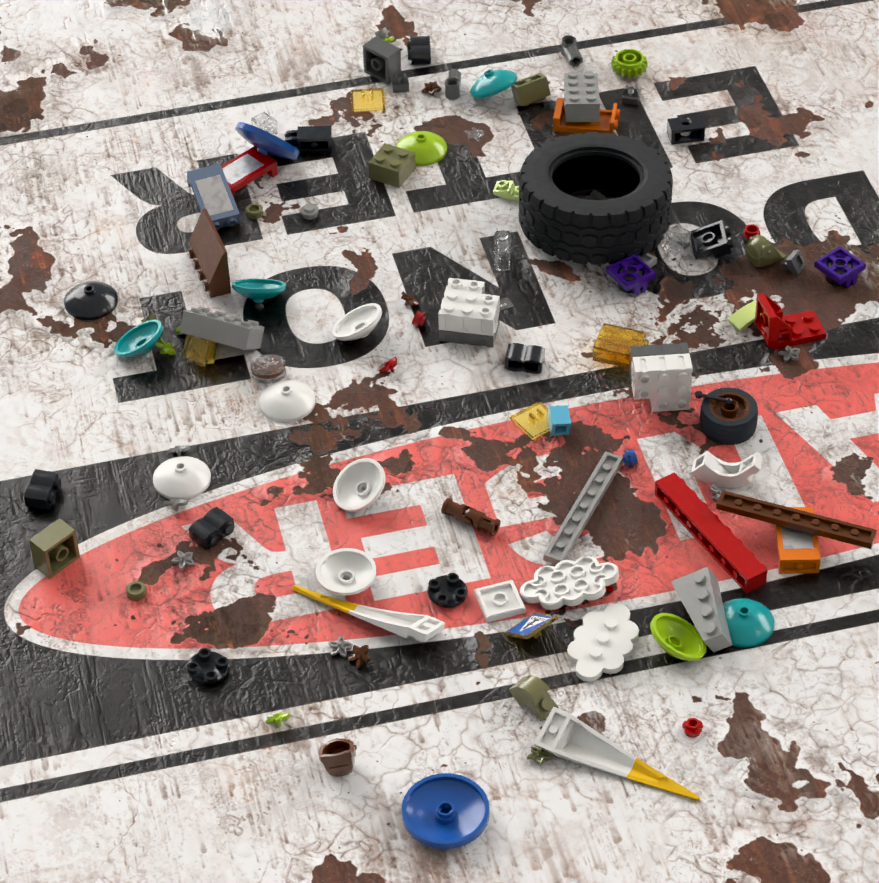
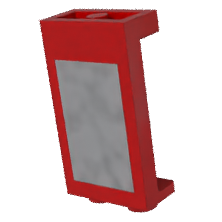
M254 146L223 164L221 167L232 195L266 173L271 177L278 175L277 161L268 155L257 152L258 148Z

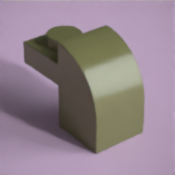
M529 675L523 677L509 689L520 707L529 704L540 721L545 720L549 716L553 707L559 708L547 692L550 690L549 686L536 676Z

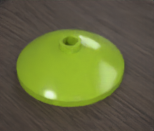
M429 131L411 132L402 137L396 147L415 152V166H427L437 163L447 153L445 140L441 136Z
M669 613L657 614L652 619L650 624L652 635L666 653L685 661H696L704 656L707 649L706 644L697 629L689 622Z

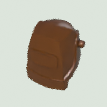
M333 739L319 748V760L331 776L348 775L353 771L357 746L350 739Z

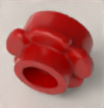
M754 224L747 225L743 230L744 237L749 240L750 237H754L757 234L760 235L759 227Z
M417 311L412 324L416 328L419 326L423 327L426 323L427 317H425V312Z
M689 718L683 722L682 728L688 737L695 738L701 734L703 723L696 718Z

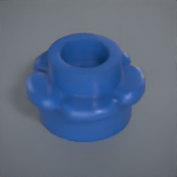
M626 449L625 454L622 455L623 462L626 466L629 465L633 468V465L638 464L636 453L633 449L629 451Z

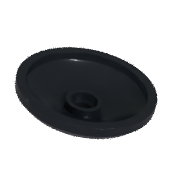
M100 281L80 283L71 288L64 298L66 311L71 316L81 320H95L105 317L118 304L116 290L112 286Z

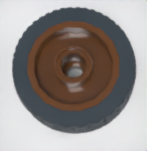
M729 387L720 388L708 393V395L725 399L730 397L732 399V404L730 405L721 401L703 399L700 411V425L703 434L707 438L718 444L737 445L749 440L754 435L758 421V406L753 396L749 393Z

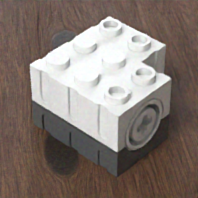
M449 278L441 303V310L438 313L439 341L494 347L500 324V296L485 294V282Z
M687 342L631 346L629 374L634 400L650 399L652 412L690 410V387L692 385L691 373L693 368Z

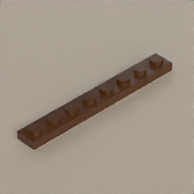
M722 490L716 503V509L868 549H872L877 535L876 529Z

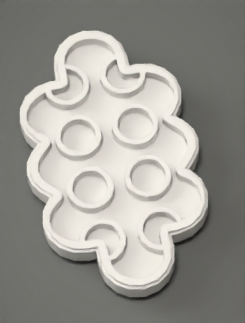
M590 556L581 557L575 562L563 560L556 564L555 567L543 566L536 570L534 580L525 582L521 586L520 595L524 602L531 604L540 602L541 606L548 610H556L564 604L576 606L584 600L601 598L606 592L605 586L618 581L619 569L613 563L599 564L596 558Z
M616 603L607 606L604 612L591 611L583 617L582 626L575 629L574 641L567 648V656L571 662L576 664L575 672L579 679L591 682L599 679L603 673L615 674L622 670L624 659L632 654V643L636 642L639 636L638 626L630 621V610L625 605Z

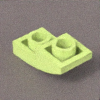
M497 181L493 194L504 199L519 201V186H515L514 181Z
M756 300L745 305L728 318L729 323L740 333L752 323L755 324Z

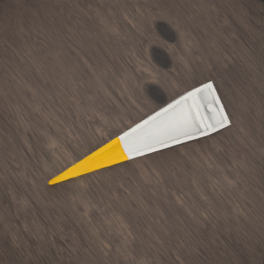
M293 585L292 590L412 641L426 642L443 631L445 627V622L428 615L395 612L363 606L329 597L297 585Z
M556 707L552 708L534 743L536 747H541L542 750L548 751L556 757L697 801L700 800L698 795L630 754L572 714Z

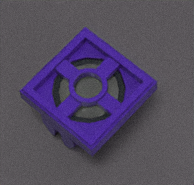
M838 247L815 261L814 267L825 274V279L828 283L834 286L850 288L851 284L855 285L858 273L865 270L866 264L842 247Z
M635 254L606 267V273L617 282V287L621 291L634 293L636 296L639 295L640 291L645 293L648 288V281L656 278V272Z

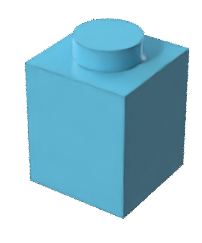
M568 405L549 406L547 421L550 436L569 435L571 419Z

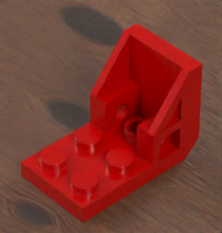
M764 293L757 294L755 324L770 348L775 350L785 348L786 346L826 339L827 333L813 310L783 316V311L777 303Z

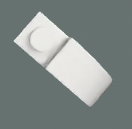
M706 451L694 459L691 473L703 482L710 485L713 483L717 487H743L752 483L753 474L758 473L761 469L763 456L756 452L741 462L728 463L719 460L709 451Z

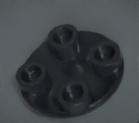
M450 573L431 579L428 583L427 594L434 604L440 607L451 608L465 601L468 589L456 573Z
M202 648L188 661L187 672L196 682L202 684L216 683L227 675L228 659L217 652L210 651L208 648Z

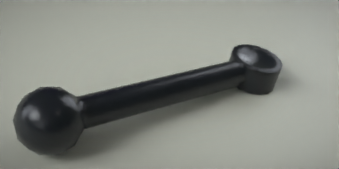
M701 391L695 392V398L697 399L707 398L725 402L727 405L732 404L730 397L725 399L702 394Z

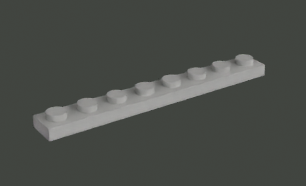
M605 451L544 553V561L558 564L566 560L623 463L622 456Z

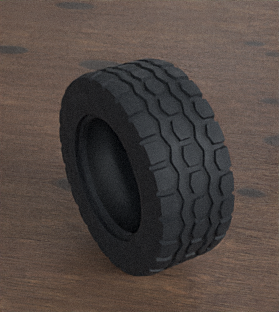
M586 132V134L575 133L569 134L568 137L554 138L553 141L549 140L541 144L540 147L535 148L526 157L519 175L520 226L526 238L535 247L542 249L546 254L556 255V258L565 261L573 260L574 263L587 264L589 262L591 265H603L605 262L614 264L634 254L637 256L645 255L661 243L670 226L673 189L672 172L667 161L662 155H659L658 151L648 147L647 144L641 141H633V138L622 135L618 137L617 134ZM597 190L604 196L615 199L587 200L577 198L576 196L590 195L592 191Z

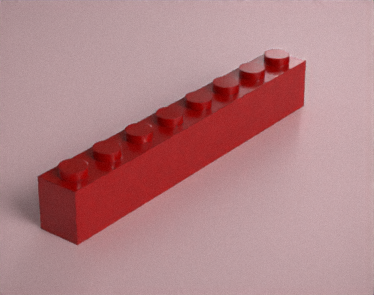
M674 472L655 481V496L745 593L766 584L768 573L766 566L755 558L753 552L749 551L742 541L734 536L730 528L720 521L719 517L708 508L705 502L700 500L696 492L691 490L682 478Z

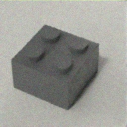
M376 36L363 45L365 73L388 85L392 82L394 74H397V77L401 76L400 48Z

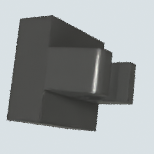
M403 73V77H397V74L393 75V93L409 92V79L406 73Z
M628 84L625 86L622 103L638 105L641 90L637 85H635V89L629 88Z
M793 250L786 258V262L782 263L784 270L791 271L792 275H798L806 266L800 250Z

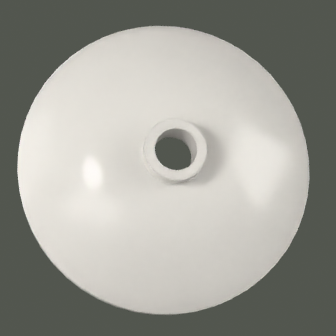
M370 303L348 312L334 325L332 330L333 336L341 341L357 340L368 336L381 319V307L378 304Z
M294 380L279 381L271 384L261 393L259 398L260 410L266 417L274 421H297L312 412L315 407V394L304 383Z
M189 456L168 459L159 465L153 474L155 490L161 496L172 500L195 498L202 494L211 482L209 467L203 461Z
M370 458L358 459L348 464L339 473L333 486V498L336 504L348 512L361 511L372 505L380 496L385 485L383 467L377 461Z
M353 548L333 550L324 555L316 566V579L319 585L324 590L336 595L348 596L360 593L371 586L376 577L374 560L367 553Z

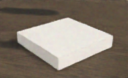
M513 580L474 589L475 597L487 623L526 613V608Z

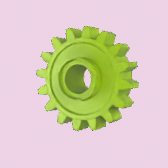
M624 49L616 53V56H613L611 68L613 72H616V75L622 74V77L626 75L628 78L631 76L636 78L637 74L643 75V72H646L648 60L638 50Z

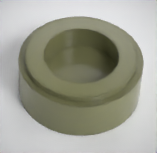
M253 203L245 209L246 216L249 219H259L263 216V207L260 204Z
M140 581L129 583L126 587L127 597L133 601L143 599L147 594L145 584Z

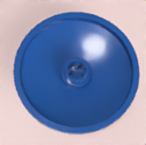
M238 122L235 128L247 142L258 148L257 152L263 155L268 153L277 157L296 160L300 154L299 150L288 142L258 127Z
M451 773L435 774L419 780L407 791L402 802V821L411 837L425 846L436 849L459 848L477 839L485 830L489 821V801L483 789L473 780Z

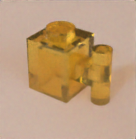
M187 334L182 356L196 361L195 364L199 366L214 364L218 343L202 338H194V336Z

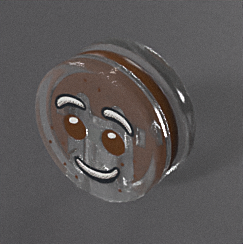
M262 355L251 362L252 378L257 383L272 384L281 381L286 376L285 360L279 355Z

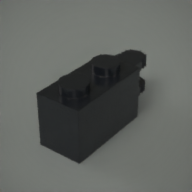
M298 126V130H289L285 133V141L294 147H298L299 152H332V126Z

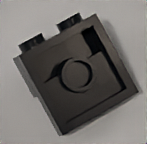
M723 220L689 232L695 259L706 257L710 254H713L714 258H718L732 253L731 248L734 247L731 237L728 238V236H731L729 226L724 225Z

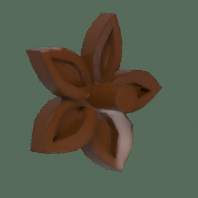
M437 81L429 82V84L424 83L425 88L422 90V93L429 91V94L433 96L434 92L441 91V87L437 85Z
M402 291L401 294L403 296H401V299L406 300L405 306L417 307L420 305L413 295H407Z
M353 645L354 654L348 660L356 661L358 669L363 661H370L369 656L366 655L369 651V646L364 645L360 648Z

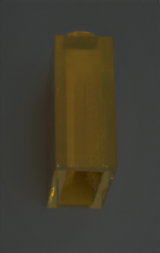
M604 323L593 346V361L630 369V347L648 345L649 340H646L647 332Z

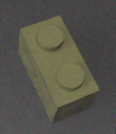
M541 73L516 81L511 86L514 102L523 107L530 105L531 102L544 100L547 96L551 95L547 77Z

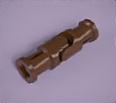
M447 498L442 505V514H449L455 517L456 520L472 525L478 530L488 531L492 536L496 535L500 528L501 521L499 519H492L486 516V513L477 511L465 504L460 505L453 502L451 498Z

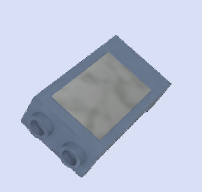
M221 164L188 171V186L193 190L200 211L202 212L203 209H207L216 230L238 224L240 213Z

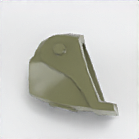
M758 234L749 238L745 248L748 261L755 267L768 266L786 257L785 254L770 244L764 236Z

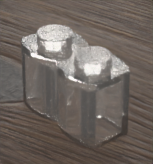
M496 231L494 234V266L496 270H510L512 267V235L510 231Z

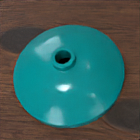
M504 69L487 70L472 85L470 94L473 98H486L496 95L511 87L518 79L517 74L511 70Z
M241 279L233 281L232 288L243 297L253 299V302L262 303L264 299L274 298L286 289V283L273 279Z
M153 319L133 327L118 340L114 347L115 354L121 358H132L149 353L162 335L163 324L161 321Z
M746 598L732 599L723 603L733 646H757L764 643L772 635L774 618L770 610L763 604Z

